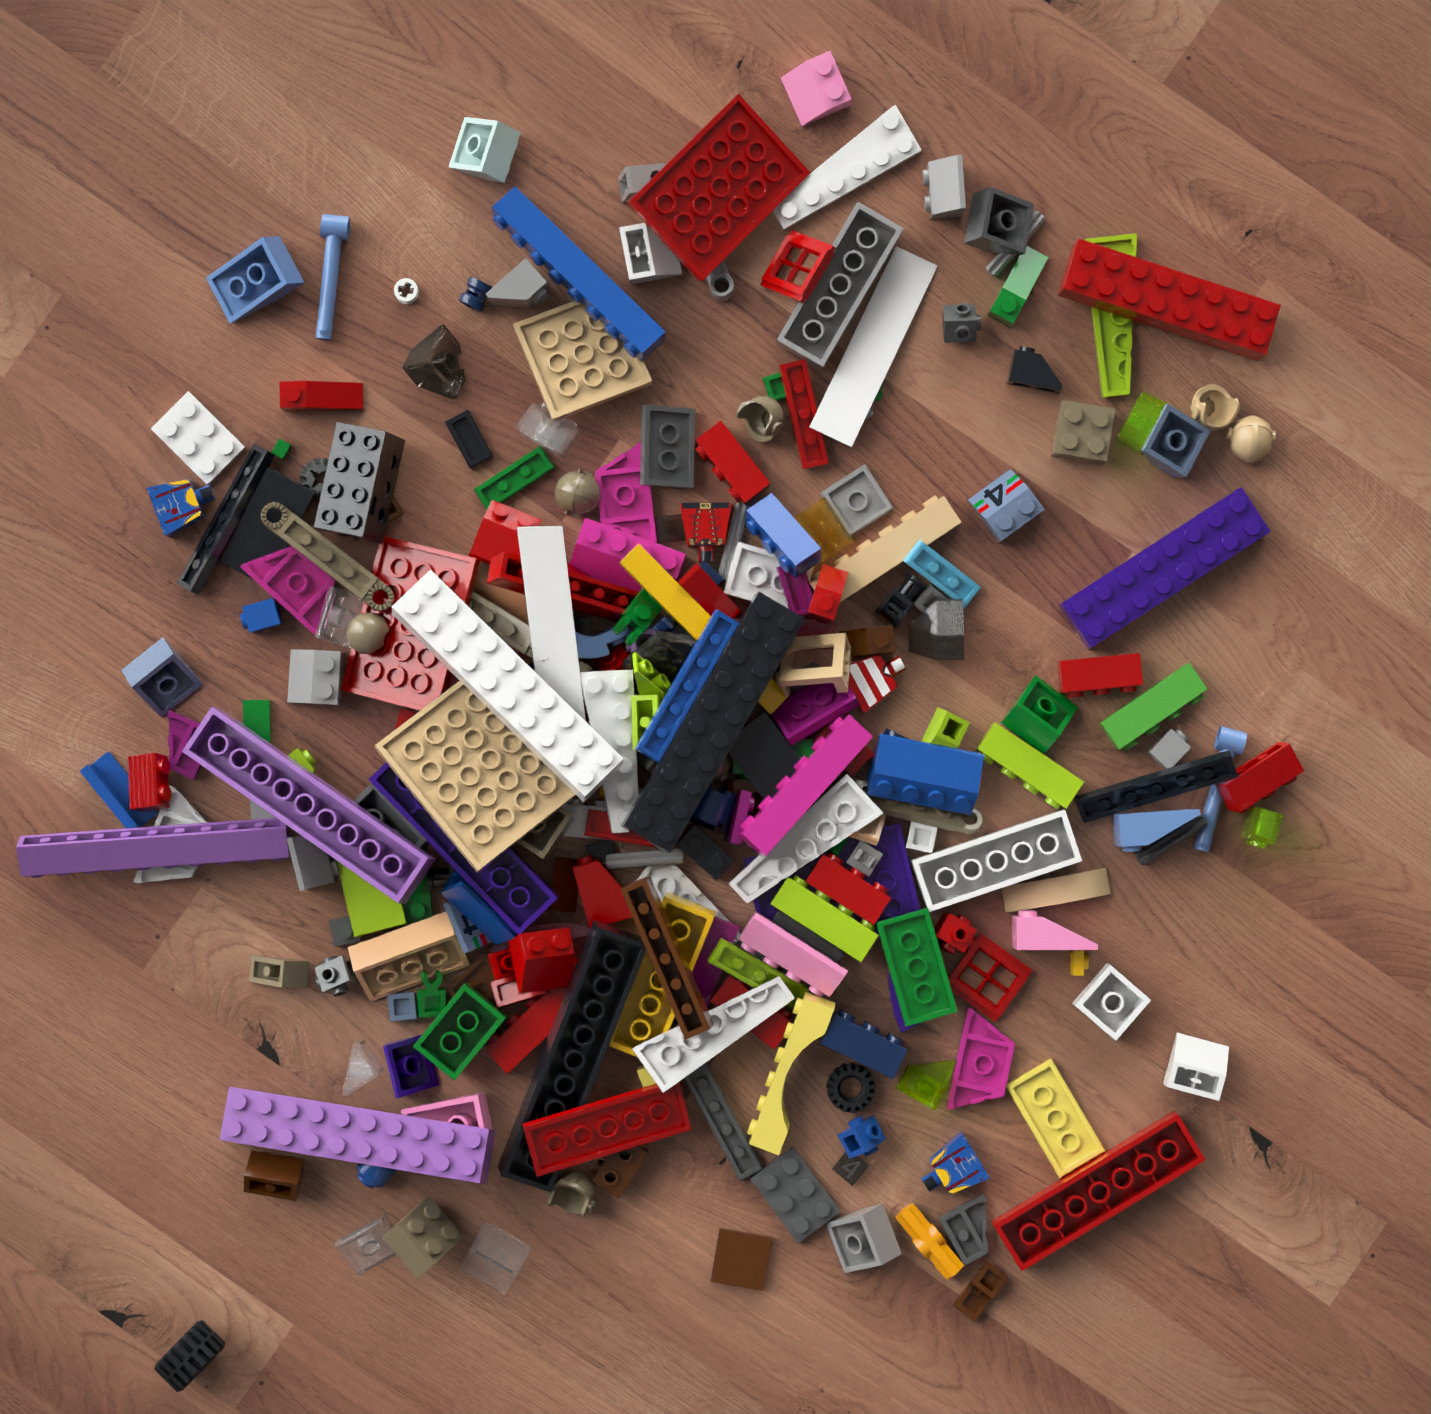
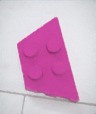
M639 442L627 452L622 453L613 461L595 471L596 481L601 493L599 501L600 519L604 525L657 543L651 487L640 486L641 442Z
M291 546L240 566L316 637L320 634L330 594L335 583L328 574Z
M968 1007L946 1109L949 1110L988 1099L1003 1097L1015 1047L1014 1042L972 1008Z

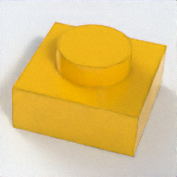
M1070 950V974L1073 976H1084V970H1088L1089 967L1088 954H1084V950Z

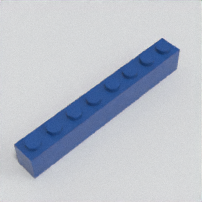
M514 186L492 207V220L495 225L501 230L506 229L512 235V241L519 248L522 249L524 247L529 251L533 262L539 267L543 265L549 271L550 278L556 284H563L568 289L567 293L576 303L581 302L587 308L586 312L594 321L600 320L606 326L605 330L609 336L615 340L618 338L624 344L625 351L631 357L635 358L637 356L643 361L665 341V331L517 187Z

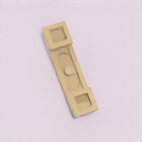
M1106 868L1021 882L1001 888L1005 913L1111 894Z

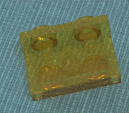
M825 497L794 516L796 521L821 547V562L831 558L854 542Z

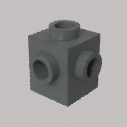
M975 304L943 305L942 330L944 343L976 342V331H981V315H976Z
M342 955L339 957L331 956L324 959L323 964L315 967L317 975L315 978L316 984L322 990V993L333 994L334 997L348 993V988L360 984L353 971L350 957Z

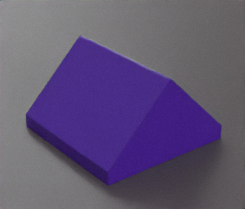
M422 1034L389 1042L383 1046L396 1098L439 1085L435 1065L413 1047Z

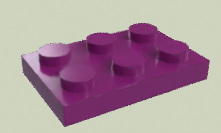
M834 683L805 685L791 693L771 716L792 746L839 716L857 707L860 703L849 686L848 692L837 693Z

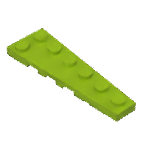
M1137 233L1084 239L1136 257ZM1091 307L1102 398L1128 396L1130 394L1132 320Z

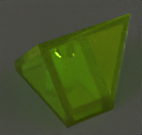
M956 1059L914 1066L907 1065L896 1089L932 1110H936L948 1086Z

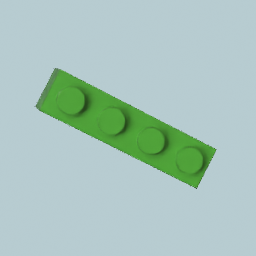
M1186 663L1098 724L1116 750H1120L1123 747L1127 751L1138 743L1136 738L1144 732L1147 736L1160 728L1158 724L1166 717L1169 721L1182 713L1180 709L1188 702L1192 706L1203 699L1202 693L1207 690V687L1192 665Z

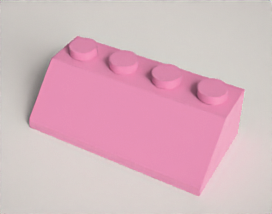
M757 911L754 912L738 938L742 941L740 945L742 948L753 955L756 951L765 956L763 961L775 969L779 965L788 970L786 976L797 983L804 980L811 985L808 990L819 997H823L824 994L830 997L848 972L845 967L815 950Z

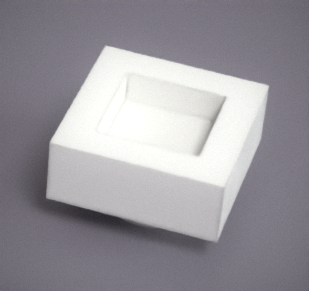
M911 821L906 848L932 853L937 827Z

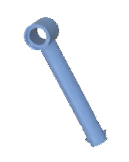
M322 215L320 236L321 238H326L315 339L331 341L341 246L342 240L348 241L349 216Z
M1220 726L1215 739L1214 749L1220 750L1219 753L1230 750L1234 761L1235 755L1241 756L1244 751L1247 733ZM1215 784L1210 785L1203 810V815L1208 825L1198 831L1193 847L1205 852L1210 850L1223 802Z

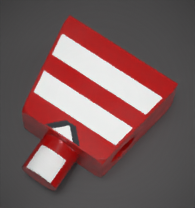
M878 654L850 664L848 686L860 703L858 706L862 714L898 687L893 677L906 670L899 656L885 663L881 655Z

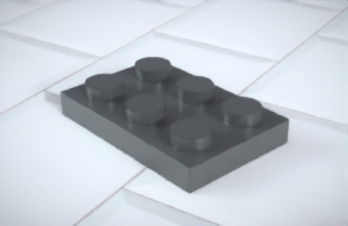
M654 405L642 406L640 486L693 489L695 409Z
M794 1146L750 1177L797 1243L841 1212Z

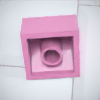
M831 51L805 61L781 77L802 127L851 106V96Z

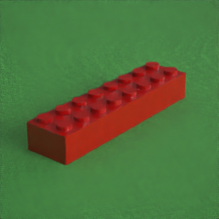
M1080 238L1072 246L1057 295L1255 361H1259L1267 355L1281 307L1280 304Z
M1172 1111L1006 1211L991 1222L1022 1272L1204 1162L1206 1159L1178 1113Z

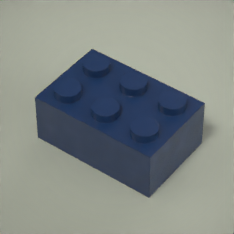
M840 1009L839 1013L834 1011L825 1035L819 1038L820 1044L894 1079L907 1052V1048L903 1045V1039L889 1032L887 1036L879 1033L880 1029L867 1021H864L863 1025L855 1022L856 1018L854 1015Z

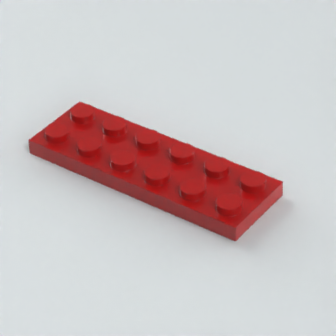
M680 1081L664 1093H662L657 1084H652L522 1124L537 1177L691 1130Z

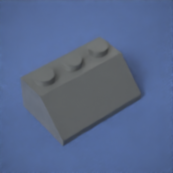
M372 783L354 800L355 803L421 849L428 842Z

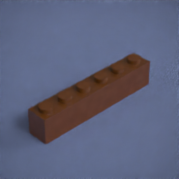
M650 875L625 885L620 890L685 1040L710 1030L714 1023Z

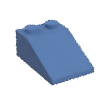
M280 236L262 237L206 277L230 324L281 299L304 283Z
M1200 809L1113 814L1114 845L1122 847V851L1125 852L1141 851V846L1153 843L1199 816Z

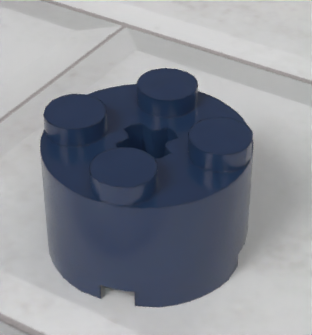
M710 784L689 821L713 831L715 826L721 827L720 833H726L737 801H735L736 795L724 789H721L720 792L710 789Z

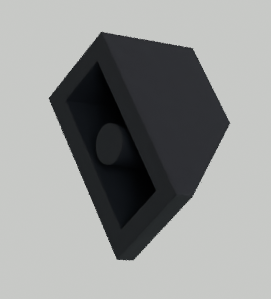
M1020 346L1019 350L1015 349L1013 351L1007 384L1058 394L1061 392V382L1043 356L1035 353L1034 348Z

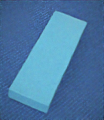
M920 539L903 560L964 608L981 588V586Z

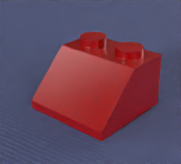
M492 500L482 519L469 552V557L477 558L490 565L491 558L502 552L520 556L517 527L540 526L542 520Z
M570 928L521 933L508 941L519 994L568 987L575 956Z

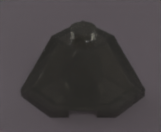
M440 325L412 348L402 367L417 387L450 399H457L465 382L464 369H459L457 357L458 354H461L460 344L445 325Z
M936 599L919 618H915L909 624V652L935 660H964L963 599Z

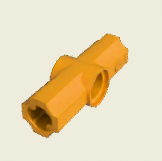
M913 1202L895 1216L897 1221L912 1237L914 1245L926 1259L929 1258L946 1280L953 1277L964 1266L946 1244L947 1240L933 1223L930 1224Z

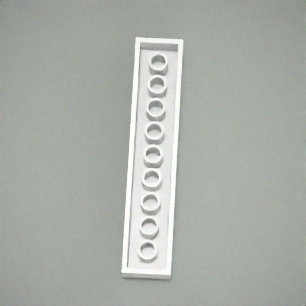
M431 570L427 572L392 606V615L583 802L622 765L623 758Z

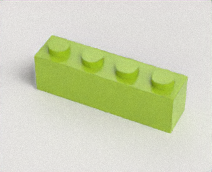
M993 722L976 747V750L984 754L983 761L990 765L995 762L1002 767L1000 772L1010 779L1014 780L1015 777H1018L1025 783L1022 787L1034 795L1040 792L1046 796L1045 802L1056 810L1060 806L1067 809L1084 781L996 722Z
M796 875L793 879L787 877L770 904L862 962L879 936L874 932L876 926L865 919L858 922L851 917L854 912L841 904L838 908L829 903L831 897L820 890H817L816 893L808 890L806 887L809 883Z

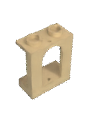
M846 633L799 636L794 638L780 662V670L776 671L777 686H781L785 697H789L790 686L834 683L837 693L848 692L851 646ZM834 647L833 664L831 667L792 669L794 651Z

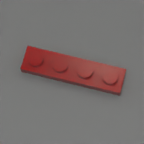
M806 359L779 365L801 468L806 469L828 464L823 434L810 428L817 412Z

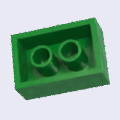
M466 982L413 1047L455 1081L508 1015Z

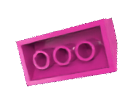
M585 518L570 564L592 578L639 592L642 586L619 564L637 544H640L676 582L686 554Z

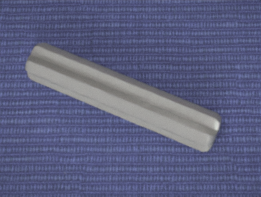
M1038 211L1032 214L1028 241L1046 220ZM998 253L986 267L987 272L991 276L997 277L1016 254Z
M742 503L735 504L718 574L723 577L724 581L727 580L736 544L741 542L747 519L746 510L749 509V506Z
M681 848L673 849L671 853H665L662 850L607 854L605 861L606 867L609 869L684 863L685 854Z

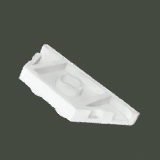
M169 785L172 793L169 802L170 807L159 811L154 826L208 823L174 786ZM189 864L178 865L170 869L161 866L151 867L148 870H138L133 882L144 883L194 877L197 867L190 866Z

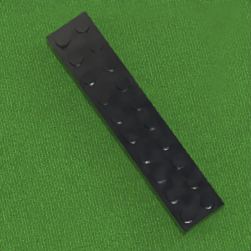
M757 592L739 621L738 628L660 763H657L621 827L665 853H671L805 618L761 592Z
M596 920L593 921L498 1163V1169L502 1177L548 1192L552 1191L560 1170L536 1176L522 1124L586 1105L646 953L641 936Z

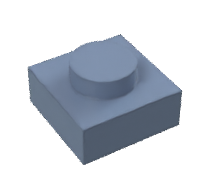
M415 991L387 995L390 1022L418 1018Z

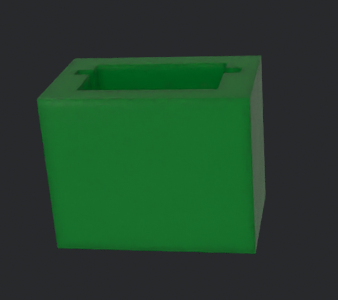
M279 438L271 453L284 460L292 445Z

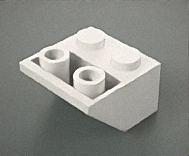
M646 223L619 227L630 285L682 275L680 260Z
M1176 1033L1163 1084L1169 1088L1219 1101L1226 1078L1229 1047Z

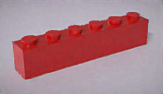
M502 552L492 557L487 584L525 595L521 556ZM568 571L572 609L618 622L622 618L621 614L639 593L632 589Z
M576 957L573 962L572 975L578 962ZM567 988L549 990V994L543 995L541 998L531 999L525 1005L528 1010L522 1016L516 1013L506 1023L509 1028L502 1035L497 1031L487 1041L489 1047L485 1051L507 1074L549 1035Z

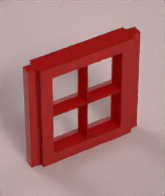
M792 230L790 234L786 235L762 276L760 285L804 304L805 300L809 299L832 260L833 252L836 248L833 245ZM794 247L802 250L795 263L787 260ZM810 253L819 256L812 269L803 266ZM784 264L793 267L785 280L777 277ZM799 271L808 273L802 286L793 283Z
M980 933L971 949L964 954L951 972L948 980L951 990L996 1022L1033 970ZM979 950L995 961L988 974L972 963ZM1000 965L1016 976L1009 988H1006L992 978ZM967 967L984 978L976 990L960 979ZM988 981L1004 992L997 1005L980 994Z

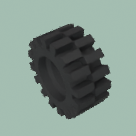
M845 1063L840 1067H836L832 1074L830 1073L826 1086L830 1101L837 1109L839 1108L843 1112L856 1113V1111H862L867 1105H870L875 1095V1083L868 1070L855 1063ZM846 1078H856L861 1083V1092L858 1096L847 1098L841 1093L840 1086Z

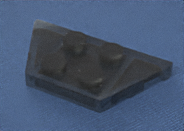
M657 631L622 661L623 669L633 670V682L637 694L639 695L634 676L633 653L636 652L643 659H647L654 669L660 674L663 673L669 682L673 683L697 641H693L691 635H675L671 632Z

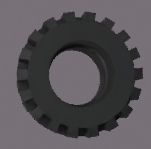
M203 1320L198 1321L156 1363L154 1370L176 1392L182 1391L224 1349L226 1342Z

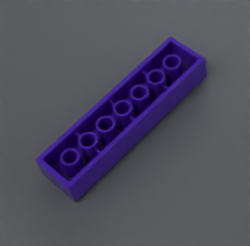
M1240 487L1059 604L1086 648L1090 649L1271 531L1243 488Z
M387 763L368 779L518 935L559 897L555 890L512 846L477 873Z

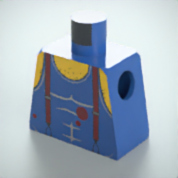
M190 479L147 488L163 533L167 537L176 535L204 518L206 514L202 504L216 499L210 485L196 490L193 481Z
M959 1132L929 1158L934 1171L921 1179L929 1192L944 1184L948 1193L952 1194L983 1182L990 1177L963 1133Z

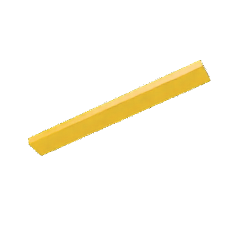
M637 544L619 564L697 642L711 616L640 544ZM771 678L757 704L768 715H771L787 697H785L782 688L778 687L777 683Z

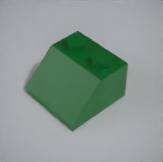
M1035 675L1009 709L1001 723L1044 755L1061 735L1078 706Z

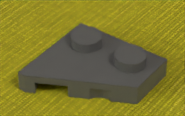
M984 1193L938 1217L964 1266L988 1253L986 1197Z

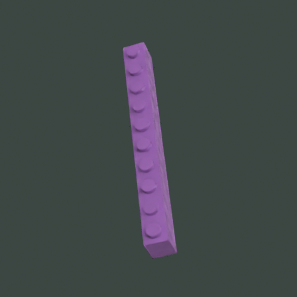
M277 818L27 835L20 836L16 851L20 875L39 878L49 874L66 876L77 872L94 874L105 870L121 872L125 869L148 870L151 867L161 866L170 869L178 865L189 864L190 866L198 867L205 863H217L219 865L229 864L232 861L252 863L259 859L280 861L290 856L287 838L291 837L289 826Z

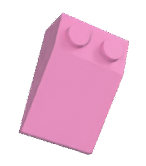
M1018 910V915H1012V948L1016 950H1098V944L1037 915V911Z
M485 1092L401 1109V1114L406 1116L493 1130Z

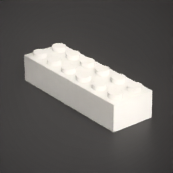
M1059 810L910 861L925 906L931 912L1081 862L1082 859L1066 811Z

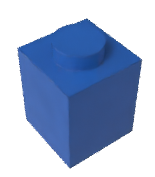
M274 598L242 607L244 613L240 614L243 628L248 629L249 633L254 634L284 625L277 600Z

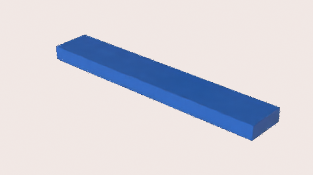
M718 609L714 610L636 745L635 750L656 763H660L738 628L739 622Z

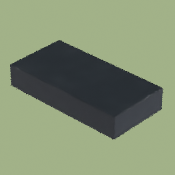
M469 410L445 421L470 469L493 458Z

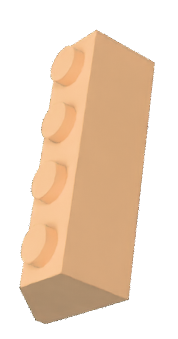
M447 912L436 914L430 918L348 947L353 971L370 1002L423 983L420 977L422 971H426L428 980H432L436 975L435 970L439 969L443 976L470 966L467 953L464 954Z

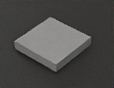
M865 464L820 493L848 538L894 509Z

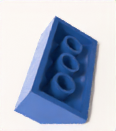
M880 733L866 775L867 794L971 815L979 794L984 754Z

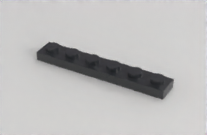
M253 444L177 584L196 595L200 593L214 565L219 561L220 554L225 545L231 539L233 531L243 516L266 469L271 466L274 454Z
M1227 750L1075 796V802L1083 822L1086 823L1237 778L1238 772L1231 752Z

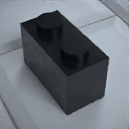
M696 825L677 844L716 881L734 862L733 858Z

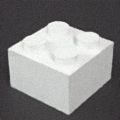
M1106 963L1072 1004L1116 1041L1151 1000L1115 968Z

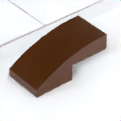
M988 1261L985 1262L952 1306L975 1322L990 1300H993L1008 1277Z

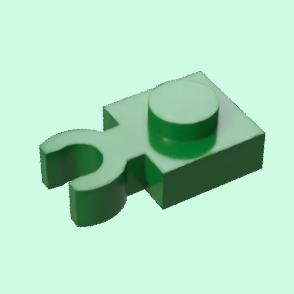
M439 969L435 970L436 975L433 980H428L426 971L421 972L420 977L425 988L417 989V1015L419 1018L436 1017L446 1006V990L444 987H438L443 980Z

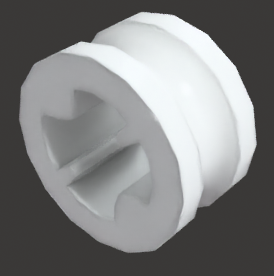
M408 278L400 279L394 286V293L399 302L411 304L417 300L419 290L413 280ZM406 285H410L411 291L414 290L413 294H408L406 298L402 297V292H399L400 288L404 289Z

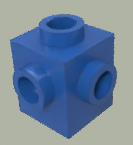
M862 1115L848 1122L849 1127L837 1135L849 1159L861 1154L868 1156L879 1150L877 1145L886 1140L874 1115L863 1119Z

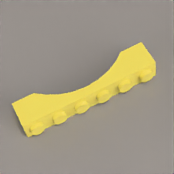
M805 992L803 999L797 998L792 1012L797 1016L794 1023L788 1022L783 1035L787 1039L784 1048L779 1046L774 1062L778 1063L775 1072H769L765 1086L769 1087L766 1096H760L756 1107L760 1114L757 1120H751L747 1134L751 1135L750 1145L776 1155L780 1154L790 1126L784 1102L786 1075L800 1052L811 1042L825 1035L834 1012L835 1002Z

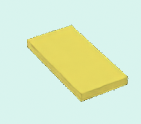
M1051 1058L1006 1084L1007 1090L1059 1178L1106 1152Z

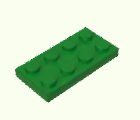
M928 908L876 922L904 1025L907 1027L958 1012Z

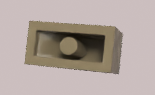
M252 955L249 982L281 988H307L310 962L290 958Z

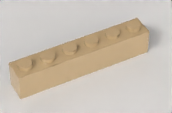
M936 495L923 503L925 507L917 514L912 510L900 518L903 522L895 528L889 525L878 533L880 538L873 543L868 539L856 547L858 552L850 558L845 554L833 562L836 566L835 568L848 572L840 603L902 563L919 539L926 545H929L962 523L945 496L940 499ZM820 571L811 577L813 579V582L810 583V586L813 592L815 590Z

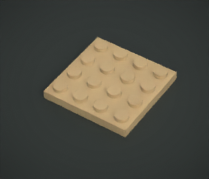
M572 301L513 324L553 422L652 385V379L644 360L641 361L637 356L635 358L631 357L625 351L624 344L618 338L615 340L610 337L605 330L606 326L600 320L594 321L586 312L587 308L581 302L576 303Z

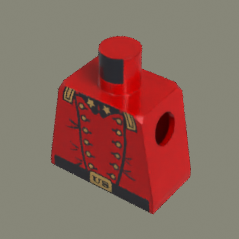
M731 502L680 503L687 547H698V562H714V547H725Z

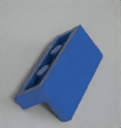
M106 752L93 764H87L80 770L81 774L125 828L142 827L158 814V810L147 812L130 810L128 773L110 752Z
M458 872L451 874L441 894L495 945L513 939L517 933Z

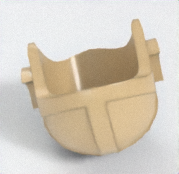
M1209 384L1200 388L1195 393L1190 406V411H1192L1191 417L1211 431L1227 427L1240 410L1238 399L1231 398L1223 387L1215 384Z
M1252 415L1233 422L1231 427L1227 428L1226 439H1230L1231 451L1237 458L1246 463H1253L1263 459L1270 453L1271 443L1276 440V431L1271 429L1268 422Z

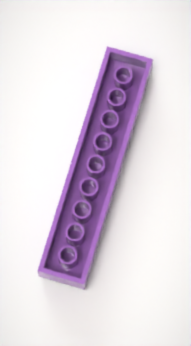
M210 708L182 750L190 758L397 903H407L436 860L433 856L222 709Z
M229 1087L219 1140L487 1184L496 1131Z

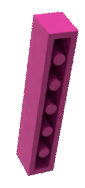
M851 715L845 716L843 719L839 716L829 726V729L832 730L826 738L821 736L811 746L814 750L808 758L803 756L794 765L796 771L790 778L786 775L776 785L778 791L772 798L769 795L766 796L758 805L760 811L755 817L748 816L740 825V828L743 830L738 836L761 857L767 856L872 739L873 736Z

